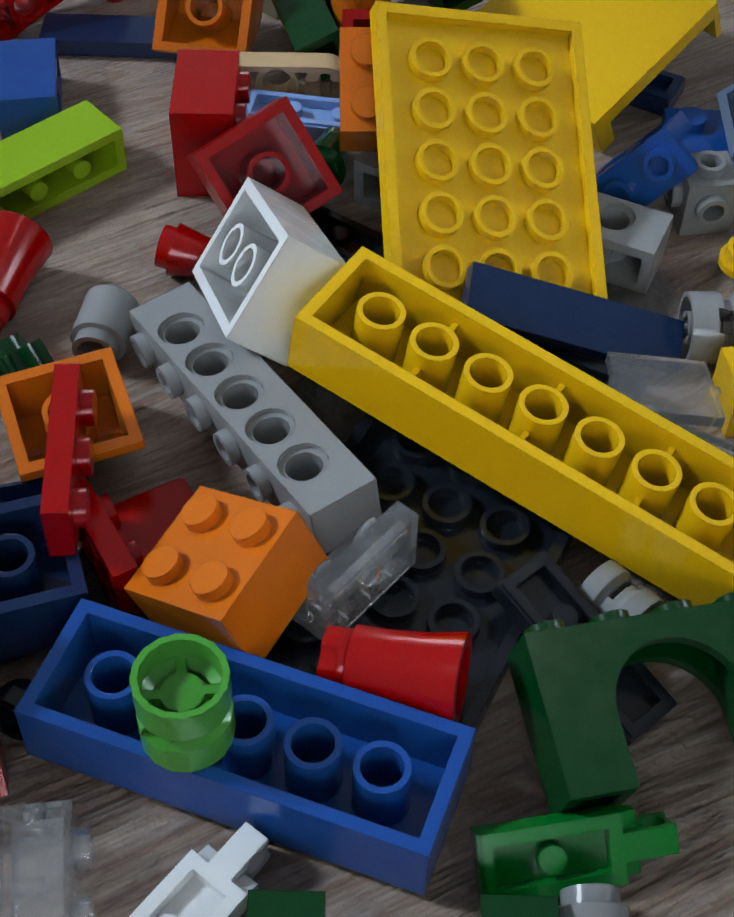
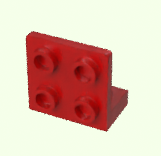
M83 476L82 487H88L90 492L91 522L89 528H79L78 546L113 608L135 616L141 615L144 612L124 590V587L194 493L185 479L177 478L113 505L107 494L97 497L87 478Z

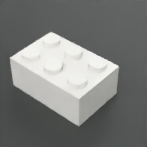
M247 177L192 272L226 339L287 367L295 316L346 263L304 206Z

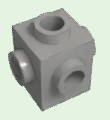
M706 150L691 153L698 163L697 170L664 193L665 203L669 208L670 214L674 215L673 222L679 236L729 233L734 216V165L728 150Z

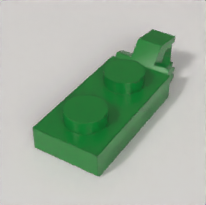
M607 804L470 827L479 899L480 894L560 896L561 889L585 883H603L615 886L629 884L628 876L641 872L640 860L680 854L676 823H672L666 818L663 812L635 815L634 808L629 804L615 806Z

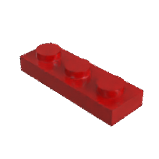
M80 363L54 364L40 505V517L49 556L77 555L79 528H89L91 522L90 492L88 487H82L83 476H93L94 474L93 440L91 436L86 437V427H97L98 409L95 389L84 388Z

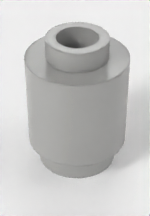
M102 284L88 290L70 334L74 356L107 347L112 348L116 361L125 355L129 344V337L132 336L134 330L129 311L139 306L133 295L117 285Z

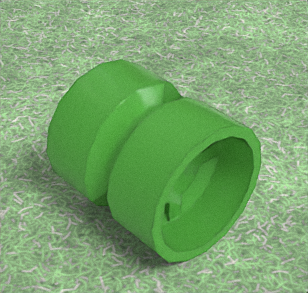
M176 633L158 638L139 653L132 663L129 677L143 750L155 764L171 772L192 773L209 768L225 756L233 743L236 727L234 704L232 701L231 672L226 655L214 642L197 634Z

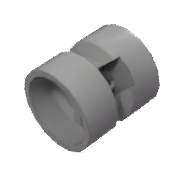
M684 291L678 311V319L685 321L681 362L684 364H717L721 347L734 346V292L731 293L727 300H724L719 291Z

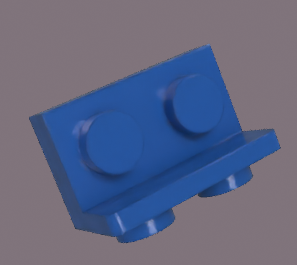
M682 110L676 112L602 166L596 172L597 192L647 206L692 175L697 170L698 163L682 143V140L693 125Z

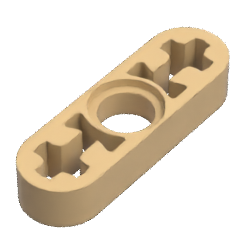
M240 52L241 71L256 72L255 82H251V89L339 99V57L334 54ZM272 70H280L287 73L291 79L285 84L275 85L268 82L264 76ZM299 73H305V83H299ZM329 74L330 82H321L320 75Z

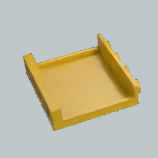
M489 0L478 11L581 22L593 148L600 153L615 140L611 121L702 31L716 39L721 35L719 5L716 0Z

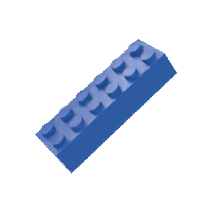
M83 598L80 599L14 710L27 754L239 829L247 822L268 838L269 841L425 896L470 772L476 728L214 642L226 655L231 672L232 701L236 724L234 740L225 756L209 768L192 773L171 772L155 764L143 750L129 677L132 663L143 648L161 637L176 633H189Z

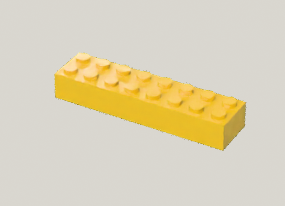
M364 246L346 262L295 316L287 366L610 559L617 561L620 565L677 599H688L691 601L692 606L714 603L719 597L734 592V457Z

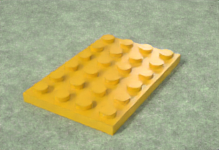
M375 1L369 15L384 258L462 302L467 268L474 261L608 299L581 22Z

